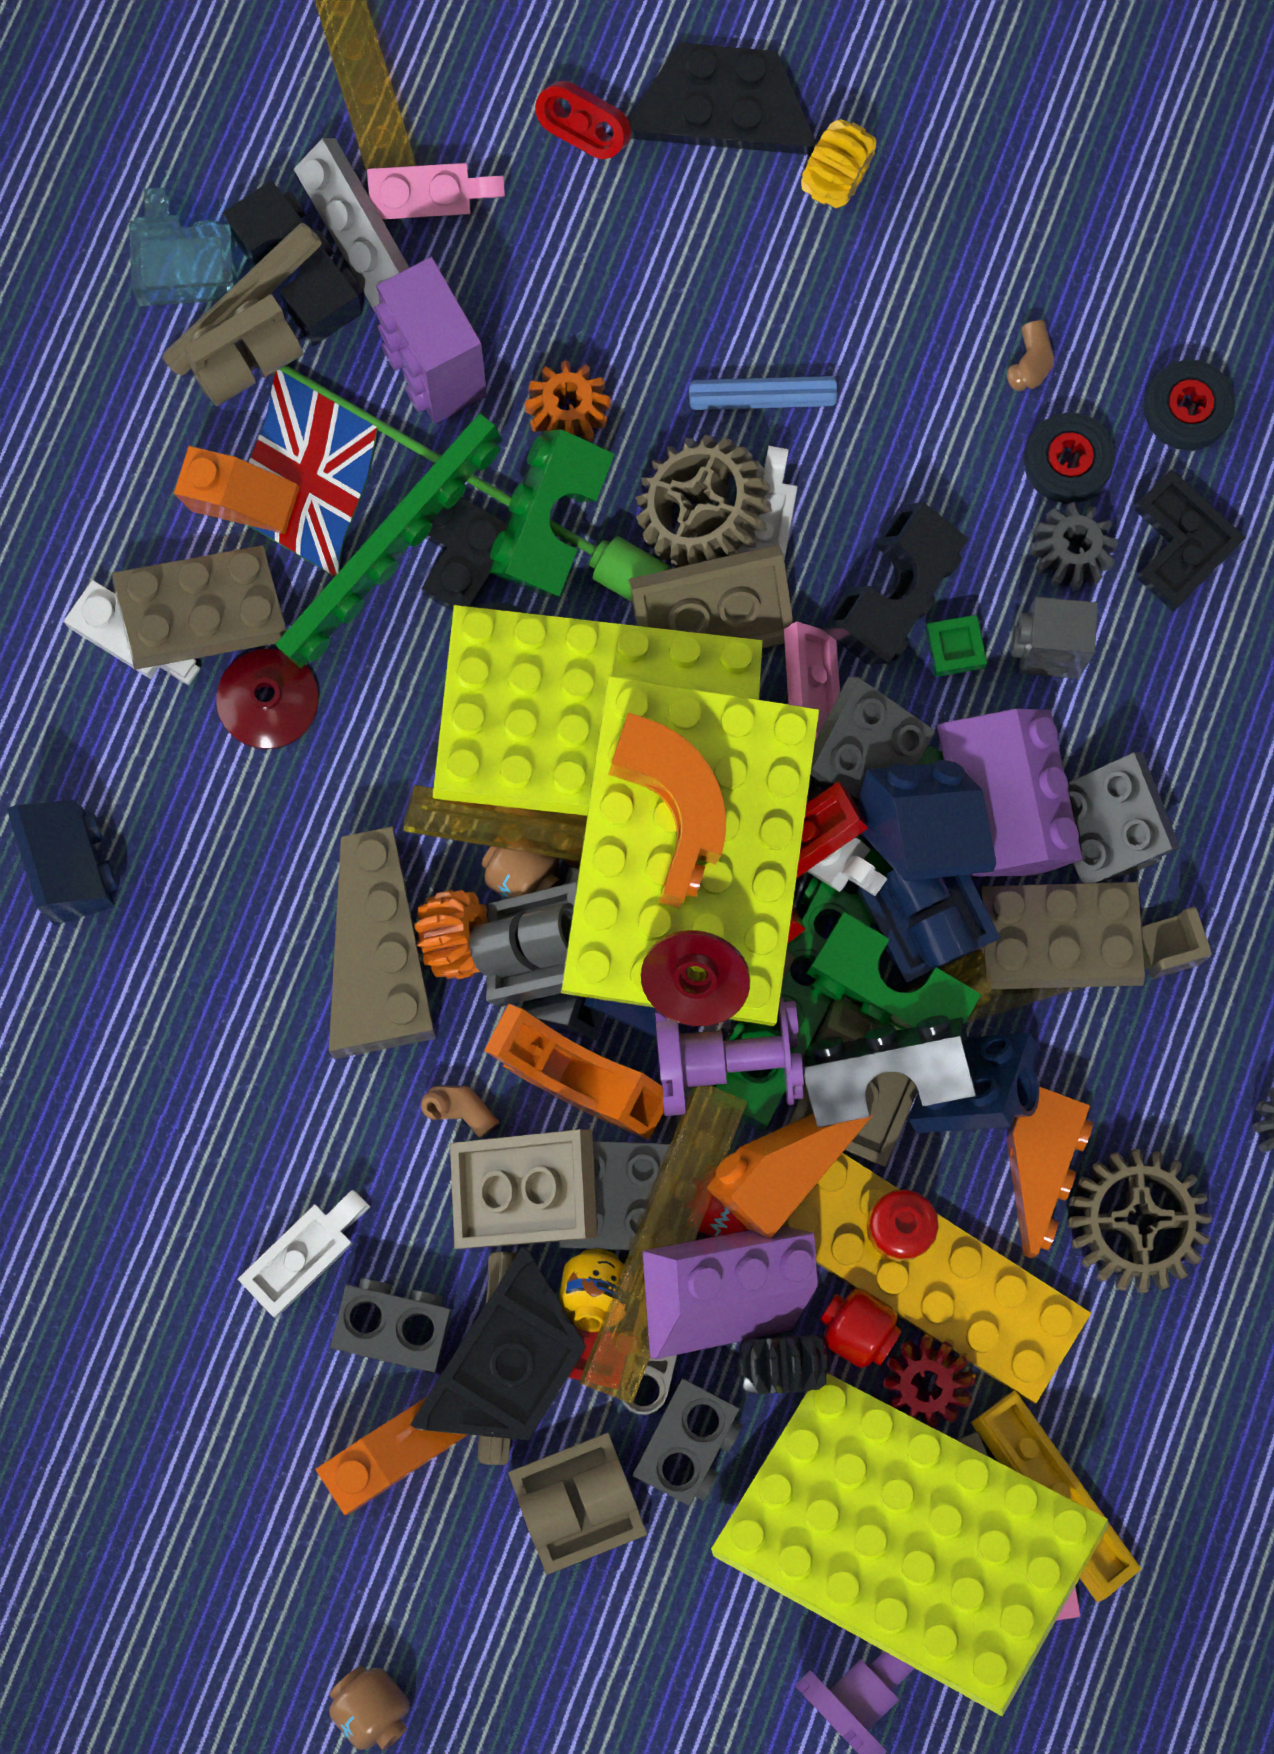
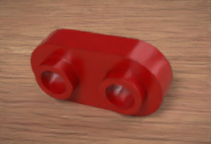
M558 81L544 89L537 97L535 112L542 127L587 154L598 159H608L627 146L631 136V127L625 114L620 109L568 81ZM561 98L569 102L571 112H567L562 108ZM603 122L608 123L612 127L613 136L608 135L604 131Z

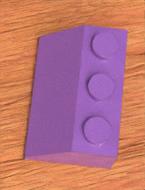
M1012 709L937 725L943 759L961 765L965 772L983 790L997 863L994 872L969 874L970 877L1037 876L1083 860L1078 841L1079 833L1074 822L1068 793V781L1064 774L1057 741V729L1053 722L1051 710Z
M782 1225L771 1239L754 1231L747 1230L644 1250L643 1265L650 1358L659 1359L792 1330L818 1287L814 1233Z

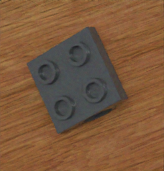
M848 677L815 740L810 774L816 778L814 785L821 792H824L839 781L849 791L857 806L867 769L888 768L894 764L918 765L935 730L861 678Z
M1133 752L1068 783V793L1074 822L1079 833L1078 841L1083 859L1074 862L1081 884L1103 883L1115 877L1137 872L1162 860V856L1180 849L1143 752Z
M577 882L488 904V922L476 925L470 934V952L477 969L487 976V1002L497 1007H502L508 1004L561 993Z
M593 1141L598 1238L560 1241V1248L649 1250L667 1246L670 1144Z

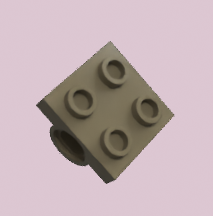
M272 294L262 300L255 298L245 302L235 311L232 318L218 326L208 325L200 329L192 336L190 343L184 346L198 385L216 407L256 384L251 372L254 369H257L261 376L266 378L304 355L297 338L284 318L281 307Z
M609 1433L508 1472L524 1520L546 1575L647 1535Z

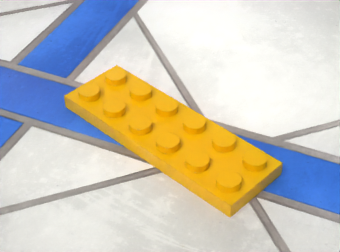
M842 1153L789 1216L783 1226L814 1233L816 1263L855 1289H864L896 1310L898 1317L923 1333L931 1334L933 1339L940 1344H943L947 1338L953 1340L952 1352L957 1355L967 1353L970 1357L969 1363L1011 1390H1016L1020 1396L1031 1403H1037L1090 1317L1091 1312L939 1214H937L939 1223L937 1237L927 1252L909 1261L898 1262L885 1258L874 1249L868 1239L866 1223L869 1212L876 1202L884 1195L900 1189Z

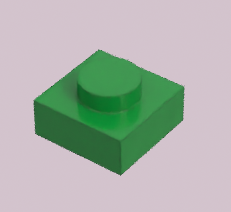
M977 615L927 623L925 632L935 677L985 669L987 660Z

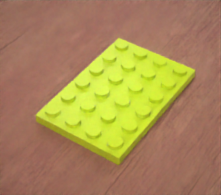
M454 605L432 799L587 816L608 677L613 676L759 700L763 640Z
M613 676L608 677L561 993L653 1007L644 994L641 984V968L647 952L658 940L669 934L697 930L712 933L730 942L742 954L748 965L751 983L747 1000L743 1007L729 1019L774 1026L777 1023L819 709ZM628 713L660 723L685 738L698 750L710 766L723 796L726 812V834L722 855L716 865L697 859L696 864L705 866L696 897L686 895L679 909L659 903L677 840L676 825L670 809L650 789L608 775ZM691 967L697 972L706 971L700 967Z
M826 1373V1384L819 1390L807 1391L711 1550L713 1556L1003 1717L1107 1530L1108 1519Z

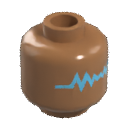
M517 832L512 836L504 833L491 845L482 861V866L486 868L484 874L486 885L503 899L557 887L561 883V880L556 877L559 868L558 856L527 832Z
M359 1666L347 1674L329 1694L333 1699L329 1708L331 1720L358 1750L369 1749L376 1744L382 1750H386L408 1729L402 1721L409 1712L410 1701L382 1668L366 1670L363 1666Z

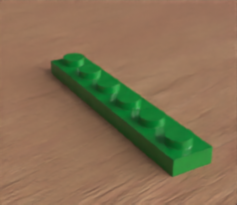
M481 413L476 416L276 642L275 645L299 668H302L307 661L314 662L322 656L330 644L329 636L342 622L347 624L359 614L365 603L363 598L375 584L380 586L391 578L398 567V558L409 546L416 547L427 537L432 528L431 521L443 507L449 509L459 501L466 490V481L477 469L480 471L486 469L495 460L500 451L498 445L503 440L492 422Z

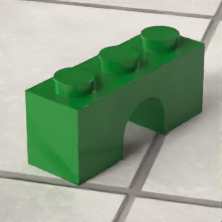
M562 429L544 431L543 436H538L528 454L527 463L531 467L524 484L521 483L517 486L511 497L509 511L512 512V516L506 531H501L493 543L490 558L494 562L489 573L542 596L560 597L578 549L560 541L554 535L550 526L551 509L555 502L564 495L578 502L597 501L615 454Z
M846 912L837 921L807 971V974L815 978L813 986L820 992L838 1001L841 1000L842 996H845L861 1006L858 1013L868 1021L880 1027L887 1026L890 1023L900 1030L916 1027L917 1023L921 1020L938 1015L947 1016L949 1020L963 1017L965 1024L982 995L937 967L928 974L921 988L915 992L900 993L890 989L881 979L878 969L879 958L890 939Z

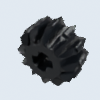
M816 1335L746 1339L739 1345V1359H737L738 1375L741 1376L742 1388L751 1394H778L819 1390L826 1384L828 1356L825 1353L824 1341Z

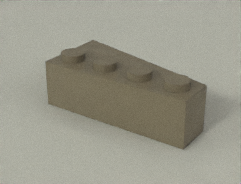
M393 827L341 837L329 1052L334 1060L436 1039L397 839Z

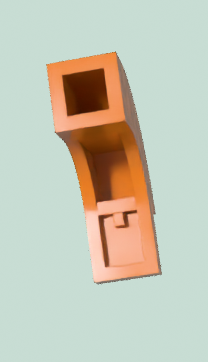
M628 713L608 775L650 789L670 809L676 825L677 840L659 903L679 909L686 895L696 897L705 866L696 864L697 859L716 865L722 855L726 834V812L723 796L710 766L698 750L685 738L660 723Z
M507 1005L484 1049L486 1053L502 1062L504 1068L534 1086L602 1121L644 1139L650 1140L664 1112L663 1086L642 1072L613 1062L576 1044L522 1008L514 1005Z

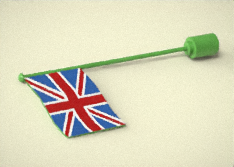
M286 365L272 373L274 380L266 420L248 463L298 484L300 488L285 534L252 526L249 527L335 577L340 571L345 538L369 479L378 430L433 463H436L441 455ZM474 474L466 481L509 507L510 495ZM550 519V526L554 534L592 555L589 566L595 569L593 580L632 602L628 579L671 569L670 565L620 536H616L611 542L604 539L597 547Z

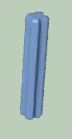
M832 376L693 380L689 385V404L693 410L833 406L837 401V382Z

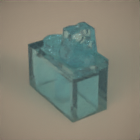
M165 188L144 189L145 217H134V221H129L131 284L138 305L219 301L238 283L236 242L230 224L222 225L217 221L204 220L194 223L193 227H182L179 215H169L168 197L165 193Z

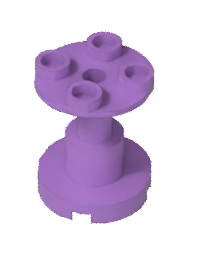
M784 997L780 998L778 1009L780 1036L723 1041L722 1030L679 1034L678 1022L665 1017L655 1009L665 1116L686 1114L684 1087L727 1084L726 1073L783 1068L788 1105H794V1099H803L802 1086L804 1085L801 1053L790 1054V1048L798 1047L796 1002H784Z
M884 1651L869 1667L860 1659L830 1690L811 1670L795 1687L858 1754H886L887 1751L869 1733V1730L899 1701L892 1691L915 1668Z

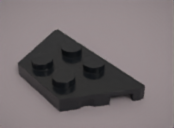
M678 43L628 119L631 127L630 139L805 155H812L815 147L814 136L777 51Z
M523 1247L410 1425L415 1429L529 1441L587 1347L569 1320L530 1252Z

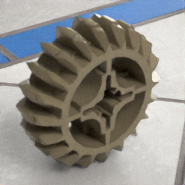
M705 434L699 445L692 438L685 437L684 448L681 452H678L674 447L667 446L669 459L664 464L661 461L652 460V467L656 474L654 477H641L642 485L648 490V493L635 497L637 505L644 510L636 518L638 524L643 529H646L642 534L645 542L651 547L654 546L655 554L662 560H671V564L678 568L739 554L738 549L744 544L749 548H756V542L751 535L754 530L767 531L766 523L759 515L773 511L771 503L764 498L772 491L770 484L762 478L765 474L764 468L758 461H753V455L745 447L739 446L736 448L737 446L732 440L724 437L718 443L713 436ZM731 474L734 475L737 487L734 506L727 501L730 489L727 482ZM674 502L680 506V513L677 519L680 526L676 534L671 518Z
M1133 1149L1129 1152L1128 1166L1118 1152L1109 1156V1165L1112 1172L1105 1165L1097 1162L1091 1166V1171L1098 1183L1085 1177L1078 1180L1077 1186L1088 1195V1198L1073 1196L1069 1199V1206L1083 1211V1216L1067 1219L1068 1228H1083L1084 1231L1083 1236H1079L1070 1242L1072 1248L1078 1249L1088 1244L1092 1252L1083 1257L1081 1264L1087 1268L1098 1260L1103 1263L1096 1276L1100 1282L1110 1278L1114 1271L1118 1272L1115 1283L1116 1289L1120 1291L1128 1288L1132 1277L1135 1279V1287L1138 1293L1149 1291L1150 1276H1152L1155 1285L1160 1290L1168 1288L1170 1286V1279L1167 1270L1175 1278L1182 1280L1188 1276V1272L1181 1259L1193 1265L1199 1264L1202 1260L1199 1252L1190 1246L1191 1243L1204 1246L1209 1244L1210 1237L1207 1234L1196 1231V1225L1201 1226L1212 1222L1210 1214H1196L1195 1206L1201 1205L1208 1200L1207 1195L1199 1193L1191 1197L1187 1189L1197 1182L1195 1175L1191 1174L1179 1181L1175 1177L1182 1166L1178 1160L1172 1161L1165 1170L1160 1169L1163 1158L1162 1153L1158 1151L1151 1153L1147 1165H1144L1140 1149ZM1128 1179L1129 1191L1125 1192V1204L1122 1210L1108 1214H1098L1101 1201L1107 1190L1117 1181ZM1145 1180L1162 1188L1172 1199L1177 1212L1161 1209L1156 1206L1151 1199L1150 1188L1145 1187ZM1134 1206L1139 1208V1213L1142 1217H1149V1220H1163L1143 1228L1144 1236L1139 1234L1137 1225H1129L1128 1222H1115L1136 1213ZM1179 1228L1176 1242L1171 1251L1159 1262L1150 1264L1149 1251L1153 1250V1240L1159 1230ZM1100 1230L1116 1232L1123 1236L1127 1242L1128 1254H1133V1263L1115 1254L1106 1244Z

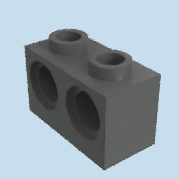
M1035 597L1028 613L1021 612L1018 627L1014 626L1011 657H1019L1018 674L1079 679L1095 653L1098 602Z
M366 1278L360 1279L359 1287L345 1285L330 1348L438 1374L453 1312L449 1308L441 1307L444 1297L417 1290H412L410 1299L390 1295L392 1285ZM366 1303L377 1305L382 1314L379 1327L371 1333H360L357 1331L353 1323V1315L356 1309ZM414 1316H427L434 1325L432 1338L424 1345L416 1346L410 1344L404 1332L407 1322Z
M681 1379L632 1476L688 1506H691L695 1497L705 1501L719 1473L710 1468L719 1449L730 1452L743 1426L742 1423L735 1420L739 1408ZM706 1405L712 1408L717 1415V1428L707 1437L693 1434L688 1427L687 1417L690 1410L695 1406ZM673 1453L686 1455L693 1464L692 1477L683 1485L670 1484L662 1473L665 1459Z

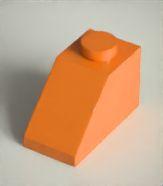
M188 446L173 494L192 512L285 534L300 487L292 481L237 457Z

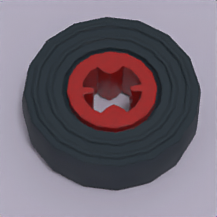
M1185 359L1167 365L1154 376L1145 394L1144 415L1149 429L1161 442L1179 450L1194 451L1212 445L1225 434L1235 413V394L1230 381L1218 368L1200 360ZM1185 395H1190L1192 403L1201 404L1194 415H1189L1187 407H1178V404L1182 402Z
M1075 412L1055 414L1039 423L1028 438L1023 456L1026 476L1034 489L1047 499L1064 504L1083 502L1098 494L1110 479L1115 463L1113 441L1104 426L1090 416ZM1063 448H1071L1070 454H1073L1075 450L1080 454L1081 457L1078 459L1075 468H1067L1068 462H1065L1064 465L1059 463L1058 459L1062 454Z

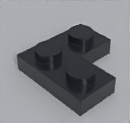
M1171 469L1134 508L1143 519L1169 542L1139 573L1137 579L1172 612H1175L1243 543L1246 537Z
M461 497L451 508L446 509L443 507L431 521V531L425 538L445 551L422 586V594L453 611L454 605L467 607L475 605L493 574L489 573L494 562L490 558L493 543L501 531H506L508 526L506 522Z

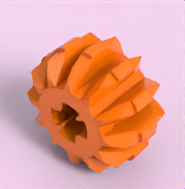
M567 360L561 363V373L559 374L545 366L542 369L544 382L531 380L528 389L533 397L525 401V412L534 416L530 421L533 432L562 429L575 436L580 435L582 439L588 442L593 441L594 433L592 427L598 429L606 427L607 417L603 412L611 407L610 397L601 394L605 389L603 378L597 377L589 380L590 367L586 364L582 365L576 373L571 372V365ZM566 399L575 400L576 408L574 409L572 404H570L568 411L559 408V402L562 401L566 405Z
M453 890L436 893V896L427 898L426 904L418 907L417 914L420 921L414 924V928L419 934L417 946L421 947L424 953V965H431L432 972L436 977H446L447 979L457 977V979L474 976V973L480 971L475 966L471 956L470 934L476 925L488 922L486 905L479 904L478 897L474 892L465 893L463 890L454 892Z

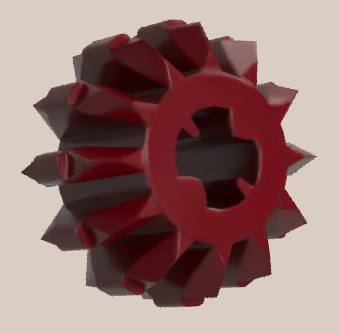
M931 1334L923 1336L920 1345L921 1351L912 1341H905L901 1345L904 1357L892 1355L887 1363L889 1368L896 1374L885 1378L884 1387L889 1390L901 1391L891 1400L890 1405L898 1409L907 1403L911 1407L907 1415L917 1419L920 1412L925 1413L926 1424L932 1428H935L939 1422V1412L949 1422L956 1421L959 1416L956 1405L969 1407L973 1399L970 1393L963 1388L973 1386L976 1382V1375L971 1372H959L968 1364L970 1360L969 1355L962 1353L954 1359L949 1356L954 1341L948 1338L943 1342L940 1350H935L934 1339ZM928 1371L938 1375L936 1379L937 1385H935L932 1391L922 1387L924 1383L923 1377Z

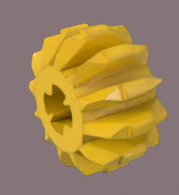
M840 119L830 123L807 161L808 164L802 173V190L810 194L812 199L823 205L828 204L836 209L846 205L851 196L855 194L857 187L870 167L869 164L875 155L876 138L867 133L865 128L854 122L851 124Z

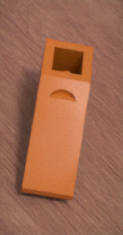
M1039 1087V1102L1035 1113L1028 1117H1014L1006 1137L1023 1256L1028 1258L1037 1256L1040 1248L1048 1251L1051 1247L1059 1224L1058 1220L1051 1218L1058 1199L1066 1201L1076 1176V1171L1069 1169L1075 1149L1082 1152L1085 1149L1093 1127V1122L1086 1120L1090 1105Z

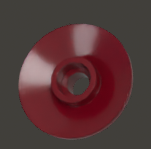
M260 649L239 657L226 669L217 688L216 704L224 727L235 739L257 749H277L295 742L310 728L317 714L319 693L314 676L306 665L299 668L281 650ZM262 687H271L275 690V695L272 700L261 702L256 699L258 690Z
M680 931L661 938L649 949L641 968L642 988L651 1005L665 1017L685 1025L710 1026L728 1020L743 1007L750 990V971L742 954L730 942L704 931ZM691 967H700L706 971L697 972Z

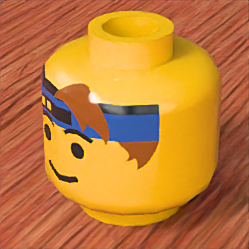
M604 1249L585 1250L581 1254L572 1257L565 1264L558 1301L569 1320L577 1328L587 1332L601 1331L606 1327L617 1324L625 1316L631 1283L630 1272L626 1265L610 1251Z

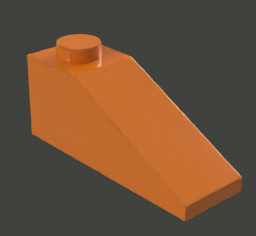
M814 1113L739 1147L735 1153L727 1156L716 1169V1176L706 1188L747 1229L771 1239L872 1116L817 1127Z
M424 1398L315 1470L344 1516L350 1515L468 1435L424 1431L412 1427L410 1424L425 1402L426 1398Z

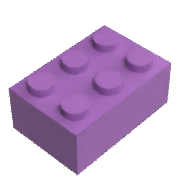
M432 256L377 284L380 304L375 306L374 310L381 323L378 325V330L384 341L381 346L394 371L402 368L408 383L405 386L406 392L417 412L420 413L426 410L433 423L436 424L487 397L481 342Z

